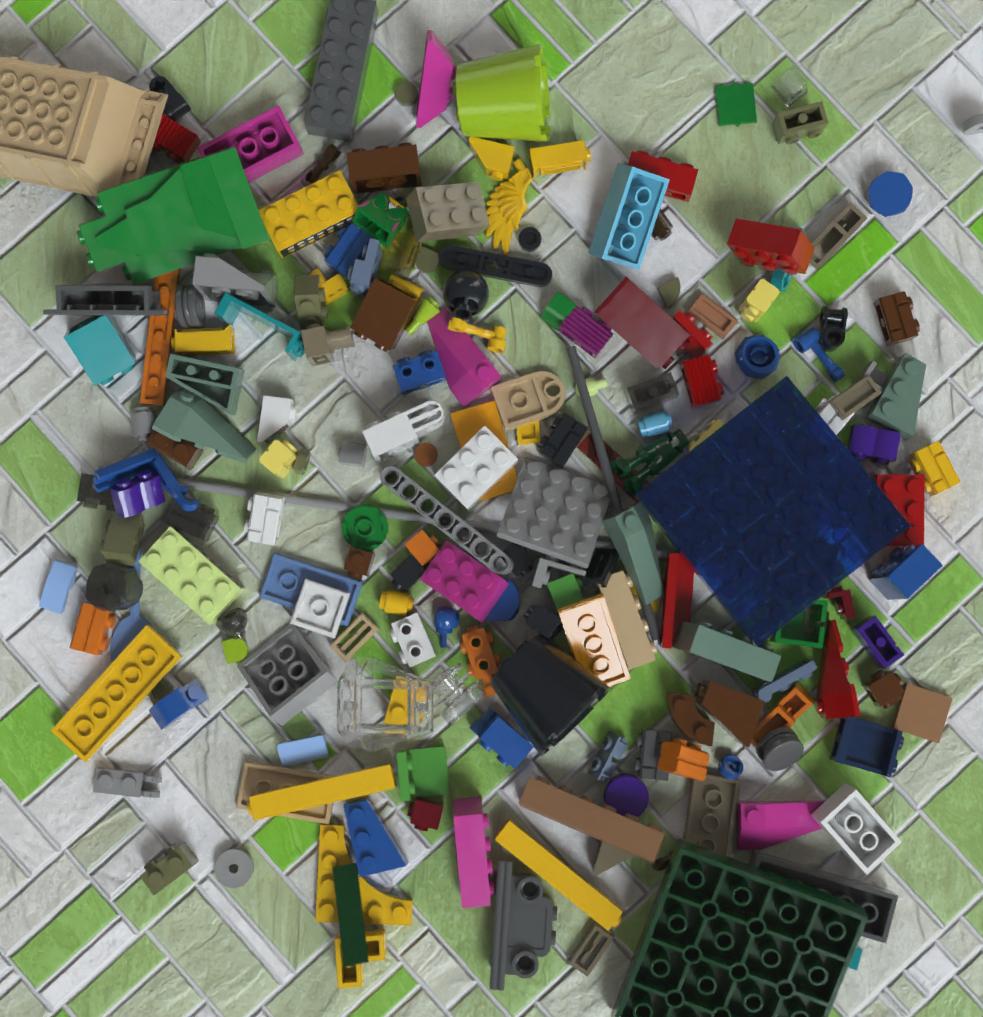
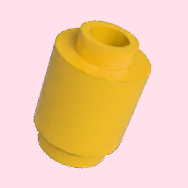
M389 589L388 591H382L379 609L384 610L385 613L407 616L408 612L412 613L415 599L411 598V593Z

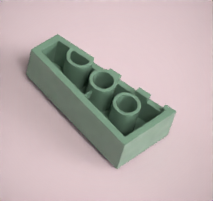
M700 620L698 624L680 621L672 642L673 648L712 660L714 663L758 679L773 682L781 655L773 653L774 648L764 644H760V647L754 646L753 640L742 636L738 640L732 637L733 632L721 628L717 632L712 630V624Z

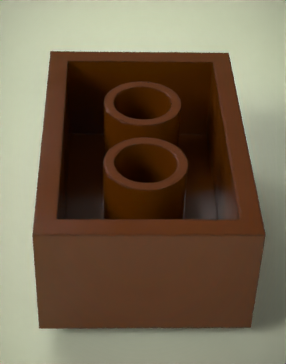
M401 143L398 147L390 148L382 145L375 147L374 150L357 148L352 150V152L346 153L349 179L354 194L422 186L416 144Z

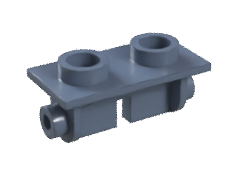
M609 730L607 736L601 742V747L596 757L591 761L588 773L605 783L608 779L611 780L618 765L611 760L613 757L618 760L621 759L628 746L626 745L628 740Z

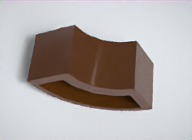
M666 691L667 708L677 728L692 740L712 747L715 722L703 718L698 713L694 705V696Z

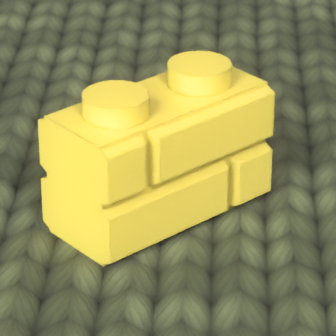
M760 279L738 308L740 316L747 322H757L779 295V289L765 279Z
M285 439L282 443L279 440H274L268 447L269 451H265L259 458V461L273 474L284 479L291 471L290 468H293L298 450Z

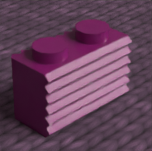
M576 306L561 324L559 332L596 359L613 337L612 328L602 320L600 323L593 318L594 314L588 308Z

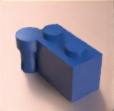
M490 707L478 721L475 720L469 727L481 739L478 743L488 752L493 749L498 754L496 758L506 767L510 764L516 768L533 748L530 741L503 718H500Z

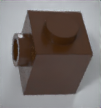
M350 547L344 570L349 571L348 576L362 579L363 575L369 577L375 554Z

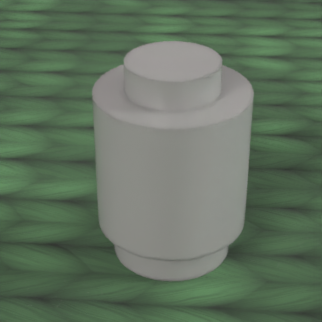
M137 407L132 410L133 414L131 415L133 438L138 439V442H147L154 431L152 426L155 422V415L150 407Z

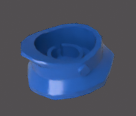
M887 171L877 176L868 187L870 208L884 217L903 213L910 205L913 187L908 178L902 173Z
M763 334L748 336L744 338L735 352L736 363L745 376L763 379L777 369L780 350L771 339Z
M503 578L509 585L486 617L493 622H505L513 620L518 614L520 594L517 586L511 580Z

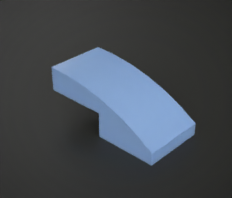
M58 559L54 560L42 592L39 607L58 614H62L65 611L69 590L74 586L78 566Z

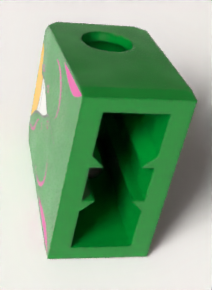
M381 193L357 206L352 223L388 248L405 224L409 213L406 209L407 202L403 197L398 196L393 199L386 193Z

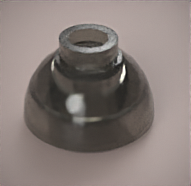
M243 608L229 610L217 619L215 625L222 633L230 635L234 639L241 638L246 634L247 612Z

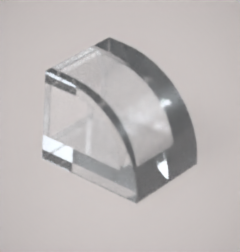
M795 65L778 76L772 85V88L788 107H791L807 94L806 82Z

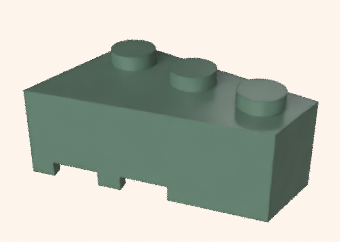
M907 353L900 356L882 386V393L875 398L865 418L886 430L901 433L900 438L904 440L914 437L926 364Z
M170 354L165 377L217 406L224 412L236 415L245 370Z

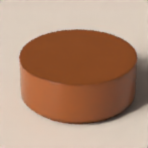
M422 443L415 449L414 457L419 465L429 467L437 461L438 452L434 445Z

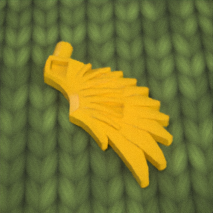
M518 159L513 163L518 173L509 178L508 182L500 183V187H495V193L490 194V199L492 200L486 202V206L489 207L486 213L490 226L487 228L485 236L489 238L494 232L493 249L497 250L500 242H502V250L505 256H508L514 228L518 230L522 215L528 209L525 194L529 184L533 181L532 174L524 165L522 159Z

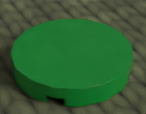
M360 504L353 507L346 513L342 521V534L345 541L352 547L360 550L370 551L378 548L385 541L388 534L389 523L386 515L378 507L371 504Z

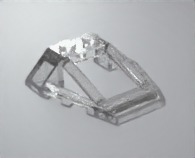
M351 657L337 682V731L349 751L373 753L433 732V682L412 673H406L397 669L398 667L385 664L374 657ZM375 671L397 679H373V674ZM362 689H408L407 725L362 724ZM373 734H397L373 740Z

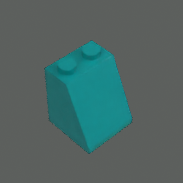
M93 315L67 329L64 339L94 386L99 383L102 386L114 380L113 376L117 373L125 374L135 368L134 364H136L137 359L113 315Z

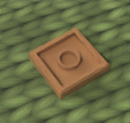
M905 683L903 688L905 692L902 694L903 698L899 701L892 728L939 743L953 698Z

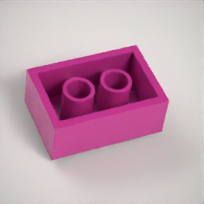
M447 540L420 578L422 582L482 623L509 585L503 578Z

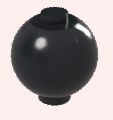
M471 270L457 271L444 284V303L456 318L468 320L480 313L487 305L489 299L488 284L477 272Z

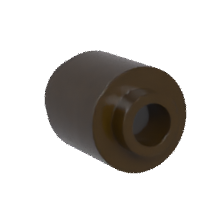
M660 208L651 236L654 240L660 239L663 241L672 234L671 229L673 225Z

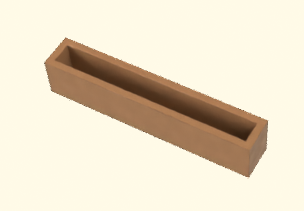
M537 776L536 779L529 777L519 801L521 807L655 864L665 838V834L661 833L662 828L648 823L647 826L638 823L639 818L627 813L625 817L616 813L617 809L607 804H603L602 807L593 804L594 799L581 794L580 798L571 794V789L562 785L555 788L549 785L550 781L543 777Z

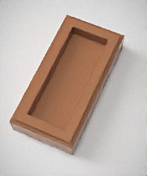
M702 293L687 310L698 322L722 340L738 321Z

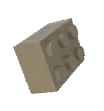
M479 182L416 187L406 197L416 242L479 236L490 226Z

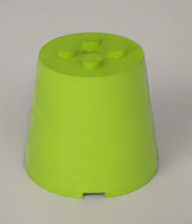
M542 44L457 65L456 82L453 83L454 96L457 97L456 118L457 121H460L464 136L542 142L550 140V126H546V118H550L549 83L546 62H541V56H544Z

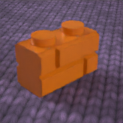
M82 602L69 648L93 655H102L103 651L108 649L110 638L107 637L109 628L112 629L116 622L115 609Z
M673 738V742H662L660 752L662 756L659 757L657 766L659 770L689 779L705 780L706 766H708L710 755L707 752L701 751L702 746L692 743L687 744L688 741Z

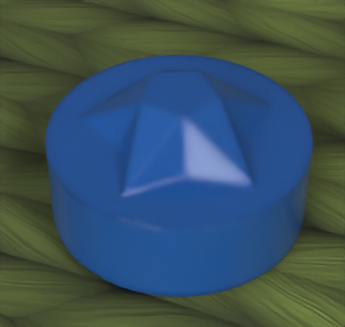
M733 754L725 755L718 764V769L722 776L730 780L736 779L744 769L742 761Z

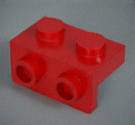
M679 310L673 316V319L691 335L688 338L691 342L685 350L693 358L701 357L713 345L710 341L713 336L704 327L699 330L694 325L697 320L688 311L683 313Z

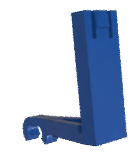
M155 448L96 470L94 473L93 487L99 493L116 485V482L121 479L131 480L137 476V473L149 470L160 475L162 487L175 499L183 510L194 511L199 505L200 500L195 499L189 502L184 498V495L186 496L188 486H180Z

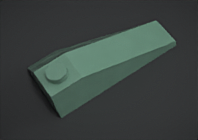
M638 501L602 522L645 606L662 597L665 593L652 521L642 501Z

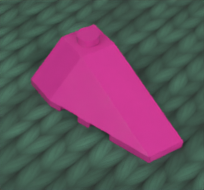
M738 801L736 812L737 850H762L822 829L811 814L825 801Z

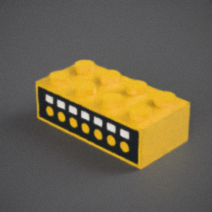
M341 170L258 211L277 252L283 259L341 230L344 226H349L353 222L357 206L359 205Z

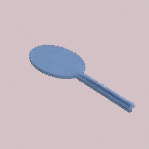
M141 546L139 547L135 566H131L130 616L124 618L113 633L110 647L111 662L121 654L146 625L152 627L147 619L140 616L141 564L138 561L141 559Z

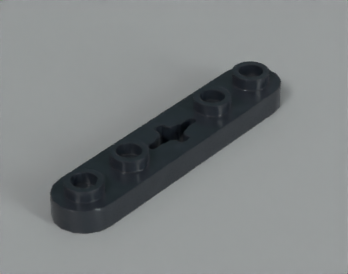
M447 245L439 252V262L447 270H471L483 277L534 287H545L552 279L551 268L541 262L454 245ZM494 261H498L499 266L504 268H498L497 272H493L492 267L484 266L483 264H494Z

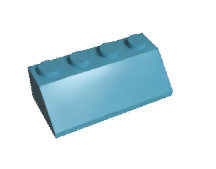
M618 163L588 253L639 270L670 179Z

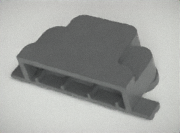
M147 284L55 286L57 309L43 310L44 315H168V310H162L160 290H152V285Z
M498 860L489 988L491 990H504L505 974L517 975L524 979L534 976L539 967L537 957L546 956L550 951L551 945L555 946L556 931L552 930V921H557V906H553L550 896L543 893V885L537 876L533 874L512 873L513 861Z

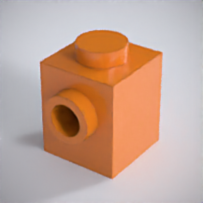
M423 529L404 544L423 567L430 565L439 552L438 548L441 546L433 534L428 537Z

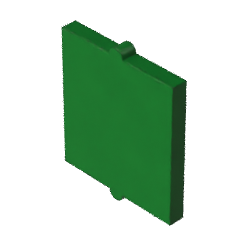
M733 82L732 85L715 86L719 126L735 125L739 127L740 124L757 123L753 83L736 84Z

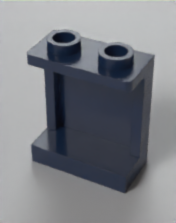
M855 717L840 718L830 760L891 778L892 773L896 772L898 760L896 759L898 750H901L904 743L903 731Z

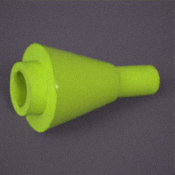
M431 296L428 299L423 297L413 317L414 319L405 331L412 336L420 325H423L441 312L438 309L440 304Z

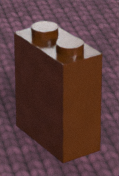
M380 277L374 278L350 328L355 331L354 334L363 340L368 338L374 341V346L383 351H387V349L393 350L396 348L420 299Z

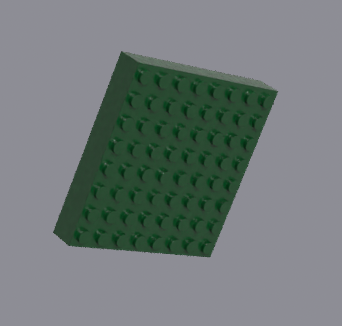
M678 838L613 1006L611 1017H828L868 920V915L861 905Z

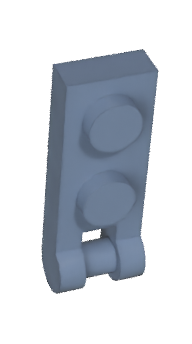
M806 658L775 675L772 683L765 681L757 685L753 689L752 694L755 698L768 702L773 693L778 690L779 692L788 690L792 687L791 683L798 679L802 681L813 675L812 671L818 668L813 660Z

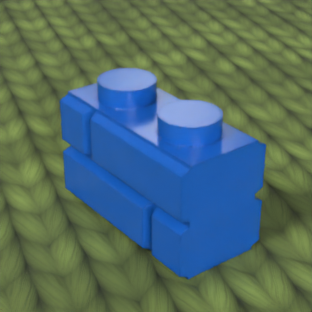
M352 223L340 230L337 236L338 242L335 246L331 245L324 255L326 265L347 280H349L348 271L350 265L354 266L355 259L364 260L362 259L364 245L369 244L370 238L374 239Z

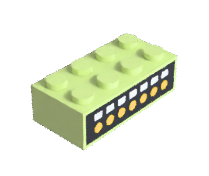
M172 526L161 535L138 561L208 624H215L245 590L242 585L189 538Z

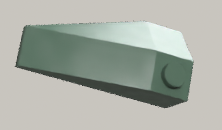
M180 388L170 396L152 426L153 430L178 442H181V439L195 443L194 447L196 448L209 447L215 449L218 455L243 463L256 451L247 440L202 398L183 388Z

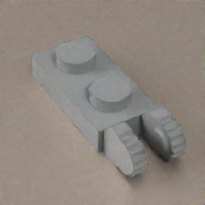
M98 767L96 768L93 792L132 797L160 798L159 791L143 788L144 781L155 784L162 783V777L147 775L145 772Z

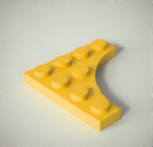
M320 824L315 922L339 923L333 867L353 864L346 843L345 824ZM364 876L359 877L364 924L411 926L413 899H404L381 892L369 884L370 882Z

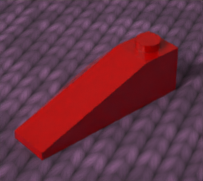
M828 620L827 634L824 635L816 693L817 700H815L816 712L824 719L861 716L855 686L850 684L847 679L848 671L850 670L848 662H846L844 657L841 658L840 653L843 652V644L836 620Z

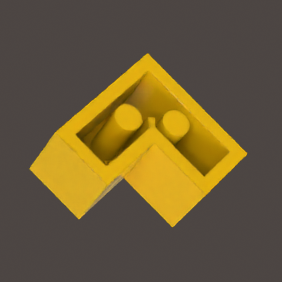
M386 929L365 930L369 961L385 960L387 955ZM338 932L335 937L338 989L362 987L365 981L364 964L344 967L340 932Z

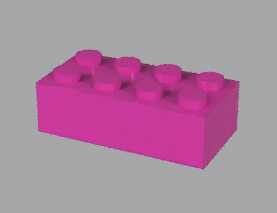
M279 105L196 148L200 156H204L234 146L248 183L304 155Z

